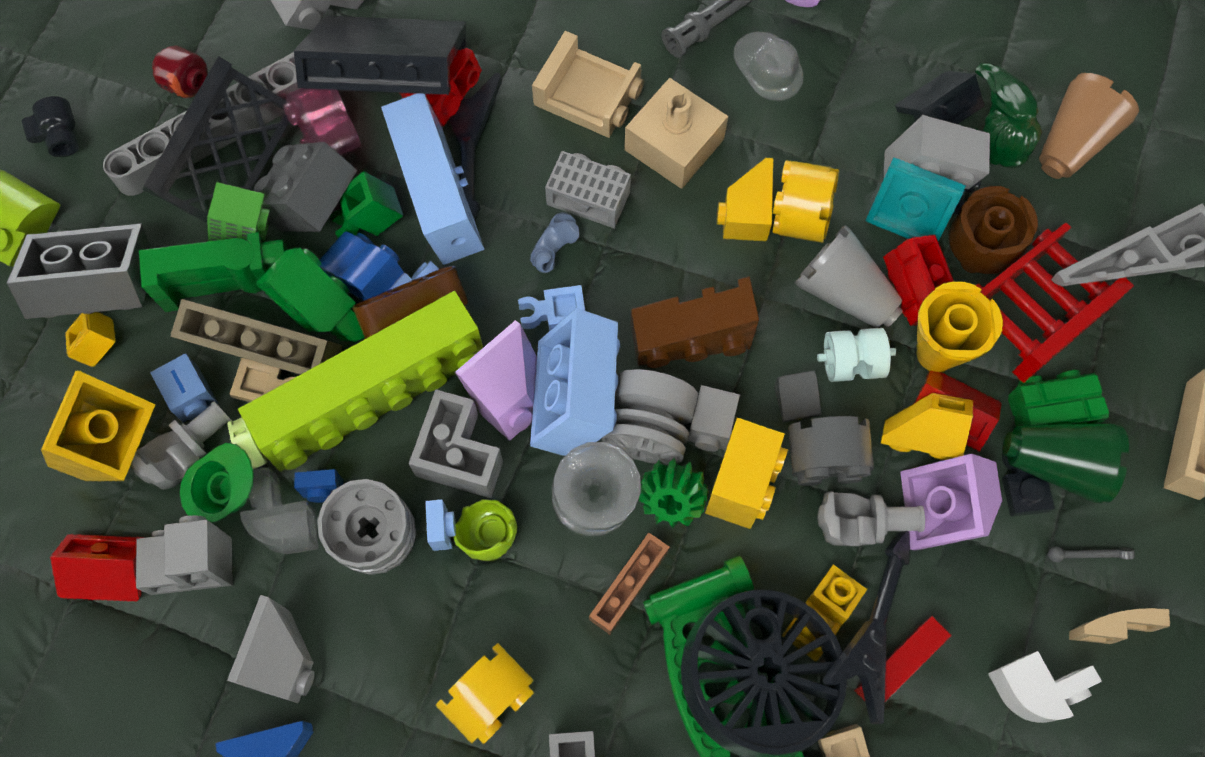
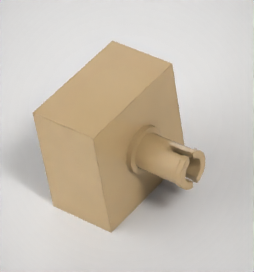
M669 78L625 127V151L682 189L724 140L728 116Z

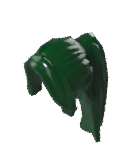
M980 63L975 68V73L987 81L991 91L992 106L989 109L990 113L986 116L982 131L990 133L989 163L999 164L1006 168L1021 167L1029 159L1030 154L1033 153L1042 135L1041 125L1036 117L1039 112L1037 102L1029 88L1005 69L991 63Z

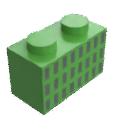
M217 182L207 216L208 242L233 238L247 240V234L259 232L265 242L269 227L267 223L270 209L263 208L264 194Z

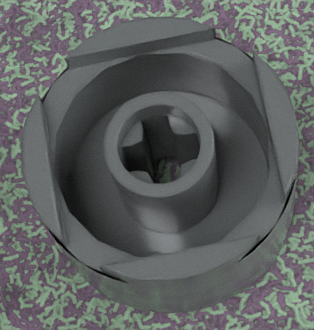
M854 416L823 417L811 419L812 427L801 429L800 422L793 423L788 427L792 476L798 477V485L822 484V479L837 477L838 484L862 482V477L870 476V471L874 470L869 419L865 418L859 424L858 417Z

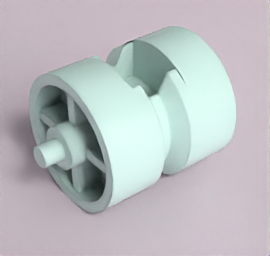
M884 328L861 329L857 336H854L850 330L832 331L825 334L824 354H817L818 362H825V369L830 382L854 380L856 374H859L862 379L886 378L890 371L891 356L896 355L895 348H890L888 336Z

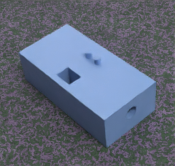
M416 93L382 106L381 108L423 234L441 263L445 265L485 250L463 187L468 185L466 178L460 180L458 175L464 173L462 166H455L443 129L426 95Z

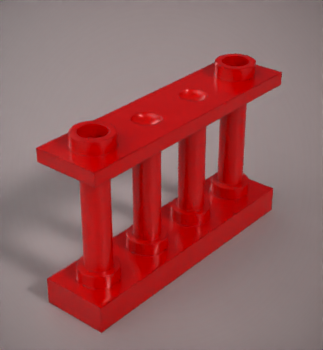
M1064 223L1054 232L1049 228L1046 229L1031 244L1034 246L1033 249L985 287L979 283L975 285L982 289L980 293L989 300L1001 290L1044 331L1042 336L1046 341L1042 344L1037 339L1032 341L1001 311L1003 320L1001 333L1021 352L1019 356L1023 361L1016 367L1013 373L1023 383L1134 287L1126 277L1117 279L1112 285H1109L1106 281L1103 283L1100 281L1081 283L1080 285L1089 293L1088 298L1092 301L1087 304L1084 300L1079 302L1063 286L1055 284L1051 280L1053 277L1037 261L1045 254H1048L1063 269L1078 262L1058 243L1071 229V226L1067 223ZM1025 272L1067 312L1065 317L1069 321L1066 324L1061 319L1056 321L1014 279Z

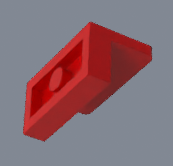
M930 370L913 404L931 393L973 400V418L966 445L980 452L1000 419L1002 403L942 372Z
M68 534L50 556L58 597L138 601L142 592L136 588L137 539L144 537Z

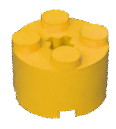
M786 160L781 180L784 183L782 192H777L773 214H776L773 224V233L824 243L833 211L834 192L836 193L839 169Z
M499 643L492 647L493 652L497 655L490 661L484 655L450 688L448 692L453 699L449 704L440 699L435 705L471 744L477 738L485 744L503 725L497 718L505 709L510 706L516 712L534 694L529 687L534 680Z

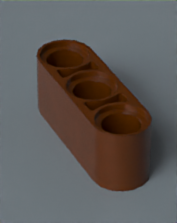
M448 266L354 305L353 310L363 335L367 339L453 291L457 293L463 305L468 303V299L456 267Z

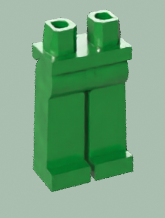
M259 232L248 233L247 240L233 238L139 250L141 287L165 312L177 311L180 306V299L240 289L247 293H257L262 291V289L255 283L287 250L286 244L283 240L264 242Z

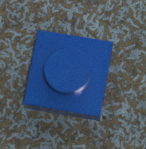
M335 469L295 472L294 488L303 498H307L309 502H324L333 490L344 484V480Z

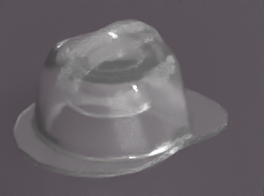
M758 31L746 34L736 43L734 47V60L759 95L768 100L781 101L789 99L798 93L803 84V70L799 63L797 50L791 43L771 33Z

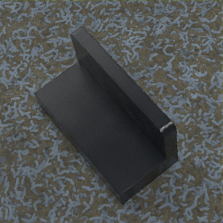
M955 71L944 72L895 104L897 112L914 115L915 121L922 115L954 124H959L985 106L976 74Z

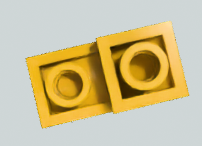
M833 564L805 603L825 620L834 635H836L867 589ZM794 618V619L792 620V622L790 623V625L787 627V629L785 630V632L782 634L783 637L786 635V633H787V632L789 631V629L792 627V625H793L794 622L797 620V618ZM805 626L792 644L799 649L815 640V637ZM818 647L806 655L817 661L823 654L821 647Z

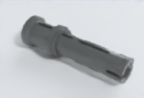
M715 0L700 12H689L684 16V21L673 28L667 27L662 31L663 44L670 54L679 58L685 54L686 49L692 44L706 40L712 28L754 0ZM730 2L732 3L723 10H721L719 13H717V11L720 10L722 7H724Z

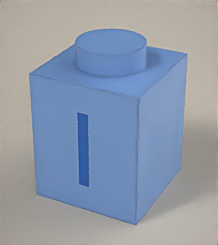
M187 353L150 372L170 411L183 423L187 420L195 419L213 401L218 404L201 370Z

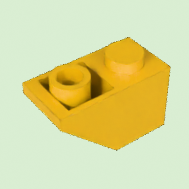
M931 393L885 420L881 444L889 445L892 449L901 452H909L911 450L926 452L932 457L941 460L964 456L973 418V400Z

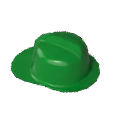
M224 443L217 446L187 469L181 481L180 499L182 507L188 516H203L206 520L213 523L231 513L237 512L246 504L253 487L254 475L252 463L246 451L237 444Z

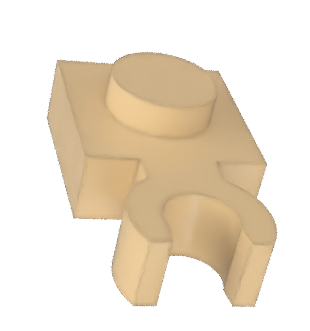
M241 358L230 396L235 399L251 402L295 377L280 380L282 372L280 368Z

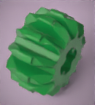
M675 457L668 465L658 460L654 464L653 469H647L641 480L642 485L638 492V501L644 503V514H655L656 524L665 520L670 523L672 529L678 524V521L689 526L694 517L700 518L704 512L705 501L708 498L709 490L708 485L704 484L703 472H691V462L685 466H680Z

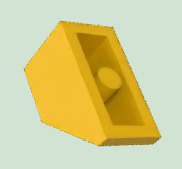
M773 158L762 160L727 189L725 202H718L717 225H723V239L767 241L772 225Z

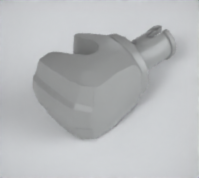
M213 401L208 408L187 425L184 423L180 425L174 420L169 424L173 431L156 437L136 451L132 460V468L135 474L145 482L152 483L160 489L174 488L182 481L187 469L207 455L203 449L205 447L203 442L224 424L231 421V419Z
M834 491L824 493L821 506L818 508V526L823 531L825 541L834 546H862L883 543L887 531L923 532L925 529L923 506L887 507L882 495H871L870 500L855 494L834 493Z

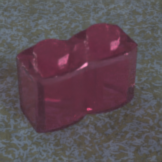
M301 88L285 96L287 103L283 107L287 118L292 125L298 124L304 137L300 139V144L325 142L339 155L361 146L357 132L345 111L337 90Z

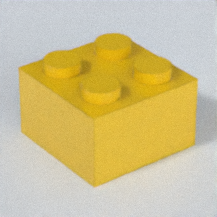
M739 418L736 419L705 514L751 529L756 518L764 519L776 487L769 485V482L775 483L788 449L781 447L784 433Z

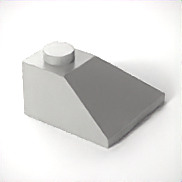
M260 595L227 681L299 703L301 695L306 696L313 683L312 658L291 612L271 598Z

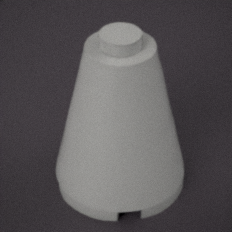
M844 225L835 234L837 237L832 243H827L794 284L800 289L875 328L880 327L882 324L888 328L903 312L899 307L902 298L852 230Z

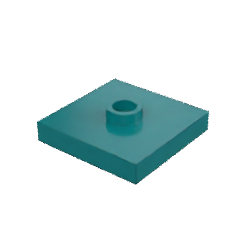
M893 157L865 221L908 239L936 235L939 241L966 185Z

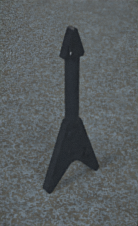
M495 73L471 98L462 99L456 114L449 118L461 145V166L464 173H461V179L466 178L468 185L464 186L463 190L474 221H476L480 211V205L475 201V146L479 142L502 83L499 73Z
M908 531L899 532L885 550L888 560L870 619L863 624L823 678L825 685H836L854 676H858L862 684L871 724L884 723L887 637L885 626L903 566L909 565L910 533Z

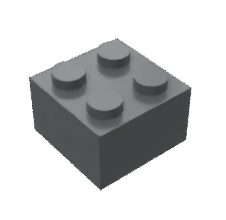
M325 142L286 145L275 154L272 160L273 167L267 176H264L257 182L253 191L264 194L263 208L270 209L268 221L280 231L320 232L357 170Z

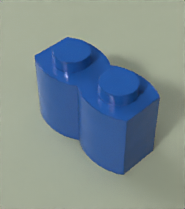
M344 232L319 259L322 263L320 268L329 277L334 276L341 280L348 287V293L353 294L361 301L388 291L404 273L397 263L400 259L392 249L383 244L380 247L375 246L369 238L361 233L355 236L349 232Z

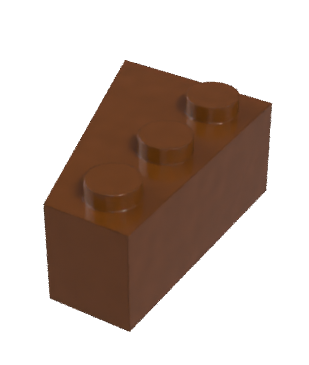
M750 276L738 279L739 287L716 293L714 287L702 289L703 297L680 303V299L677 296L631 309L630 326L638 366L647 364L648 367L657 368L669 364L670 361L685 359L687 362H697L706 359L708 355L723 353L724 356H736L744 353L746 349H750L759 322Z

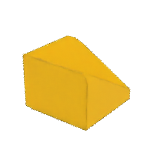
M99 312L91 314L81 313L65 332L67 356L92 367L101 360L116 342L113 320Z

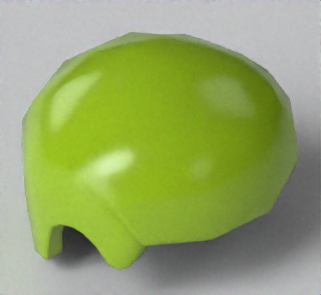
M485 499L463 507L461 517L456 524V536L453 537L455 545L472 559L491 561L500 558L511 548L517 533V521L511 509L500 501Z

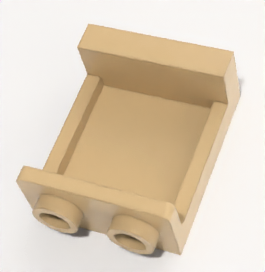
M564 31L532 84L533 102L539 108L610 138L615 127L620 128L624 124L629 110L627 106L631 99L637 100L640 96L644 80L641 79V64L634 62L630 70L624 69L578 49V36Z

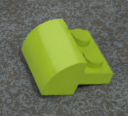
M0 170V261L14 267L26 235L47 233L61 204L3 170Z

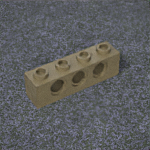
M181 299L170 336L297 374H302L341 353L343 346Z

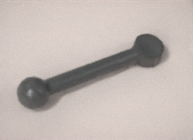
M1055 546L1049 550L1048 556L1051 561L1057 563L1061 562L1064 558L1134 559L1135 550L1124 547L1114 550H1063Z

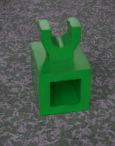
M363 171L349 183L339 201L342 209L330 215L333 222L342 226L335 232L337 238H339L344 232L356 235L359 228L378 236L400 219L403 213L394 187Z

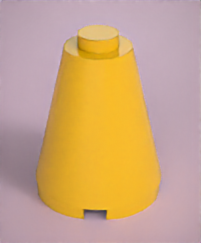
M948 282L937 287L924 299L918 313L916 354L919 363L925 369L934 372L946 371L983 356L995 345L1002 332V315L996 302L993 299L990 301L980 293L982 289L966 282Z

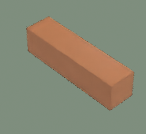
M648 533L592 611L589 620L611 635L666 557L670 547Z

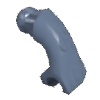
M565 212L556 214L534 246L530 261L539 272L548 273L552 271L555 266L554 261L557 251L565 244H572L578 239L579 228L575 219L570 214Z

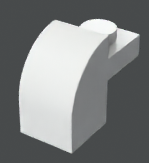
M1038 651L988 673L1006 706L1021 718L1037 723L1052 722L1074 716L1069 706L1092 696L1088 688L1102 682L1093 665L1076 670L1054 681Z

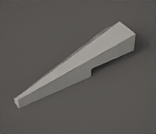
M1202 203L1154 228L1149 226L1057 272L1051 280L1057 285L1067 286L1204 267L1205 206Z

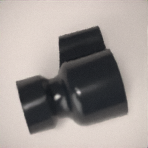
M50 96L35 102L32 107L33 115L25 117L21 121L26 140L30 143H40L45 139L48 153L54 157H67L76 153L79 146L76 136L72 132L76 123L69 101L62 97Z

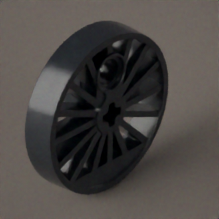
M771 590L742 592L714 605L701 616L690 631L681 660L683 692L697 723L721 747L741 757H790L809 748L831 729L843 707L847 680L827 687L797 676L827 673L842 654V650L836 636L825 620L801 600L788 594ZM748 604L749 612L741 616L736 605ZM761 604L773 606V610L764 608ZM723 611L732 627L731 634L713 620L718 613ZM786 611L797 618V620L781 640L780 633ZM749 622H753L761 628L762 640L755 638L751 634ZM806 626L815 637V640L783 657ZM705 631L732 654L702 645L701 641ZM818 647H821L826 659L824 663L789 665ZM698 657L736 670L698 673ZM758 668H759V671H760V672H762V673H767V675H768V680H767L766 676H764V675H759V674H758V672H757V669H758ZM738 681L737 684L707 701L700 686L703 683ZM743 691V695L721 723L713 714L711 708ZM799 691L828 700L825 711L820 710ZM752 701L747 728L732 729ZM793 705L812 721L802 722ZM764 711L767 726H761ZM779 712L786 724H781Z

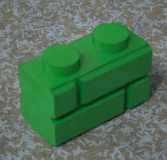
M1070 370L1057 375L1055 380L1043 381L1042 376H1032L1025 383L1019 381L1018 386L1008 395L1012 415L1015 416L1014 422L1016 426L1101 424L1109 418L1108 407L1105 398L1101 395V385L1095 373L1081 375L1079 370Z

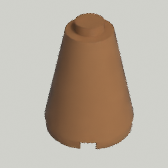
M1093 73L1079 74L1075 80L1073 79L1067 88L1040 154L1039 160L1042 164V170L1050 177L1056 179L1071 177L1133 123L1139 113V106L1133 96L1125 89L1119 94L1110 88L1114 82L1106 77Z

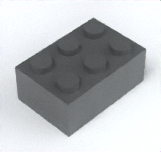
M142 223L26 235L7 285L25 319L143 307L146 291L141 287L139 250L151 249Z

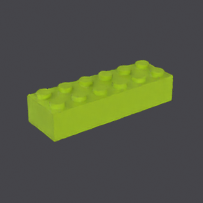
M453 291L238 408V411L258 449L280 472L284 469H295L304 464L308 456L318 450H328L337 446L343 440V436L352 431L371 427L377 422L378 417L386 412L405 408L412 402L413 397L424 391L431 392L442 387L446 383L447 378L456 374L455 372L483 348L478 327L457 293Z

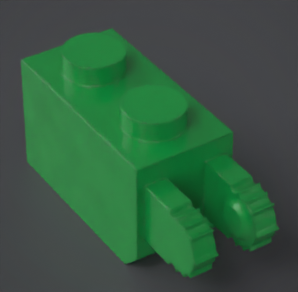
M300 247L286 250L255 283L306 332L329 331L333 336H337L336 339L348 342V340L357 342V340L364 338L357 317L351 310L356 302L348 295V287L334 276L329 277L320 268L322 265L321 261L311 251L307 249L302 250Z

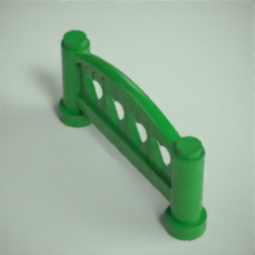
M740 555L724 561L725 567L649 595L650 599L643 601L651 625L658 622L662 625L665 658L673 696L685 729L700 757H730V751L721 747L704 732L687 704L681 681V660L687 640L683 636L682 630L686 624L696 623L704 613L719 602L736 594L754 590L751 577ZM742 604L736 605L741 616H744L746 613ZM722 611L713 620L731 634L732 627ZM749 623V630L751 634L754 636V633ZM717 640L711 646V648L732 654ZM698 657V668L706 662L721 665ZM758 668V669H757L758 674H759V675H764V676H766V678H767V680H768V675H767V673H762V672H760V671H759V668ZM731 681L726 689L737 684L738 681ZM706 683L700 684L704 698L707 701L711 697H709L705 693L704 687ZM741 691L722 703L735 705L744 692ZM752 701L747 706L748 709H751ZM765 711L763 712L761 726H767ZM779 712L781 724H786ZM800 752V753H798V754H796V755H793V756H790V757H804V756H803L802 752Z

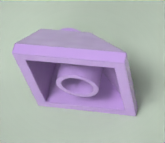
M515 320L455 373L471 399L474 400L480 414L509 441L530 425L533 415L537 356L521 324Z
M969 454L900 471L905 507L923 506L925 512L924 531H908L910 533V550H920L989 535L1002 503L995 461Z

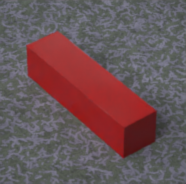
M933 616L926 619L886 659L885 702L952 636ZM860 684L854 691L865 701L862 684Z

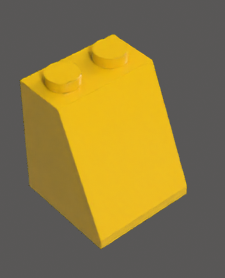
M75 371L41 448L47 466L84 481H124L156 404L81 371Z

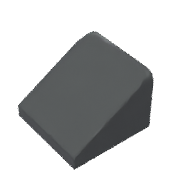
M815 371L785 375L777 378L774 389L783 422L821 416L818 382Z

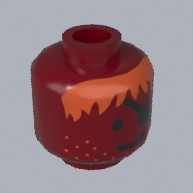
M176 45L163 49L155 56L152 63L154 80L158 86L182 98L194 97L208 75L207 64L201 56Z

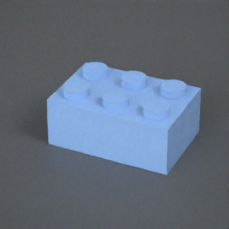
M576 308L538 341L531 447L573 458L613 431L617 420L614 403L615 391L618 386L616 357L620 348V341L617 339L618 322Z

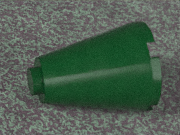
M1113 424L1018 425L1014 428L1013 432H1008L1005 435L1002 453L1004 456H1007L1009 465L1093 503L1103 504L1102 502L1110 503L1113 501L1123 485L1127 472V467L1120 466L1121 452L1129 453L1128 435L1122 426Z

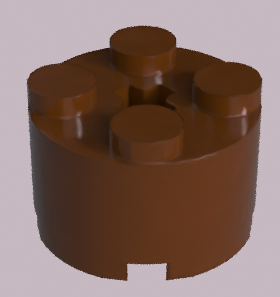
M1002 186L981 188L968 198L957 214L949 231L950 248L955 257L961 262V266L965 271L983 274L1001 273L1019 260L1031 244L1038 227L1036 212L1026 198L1022 195L1018 198L1009 193L1010 189Z

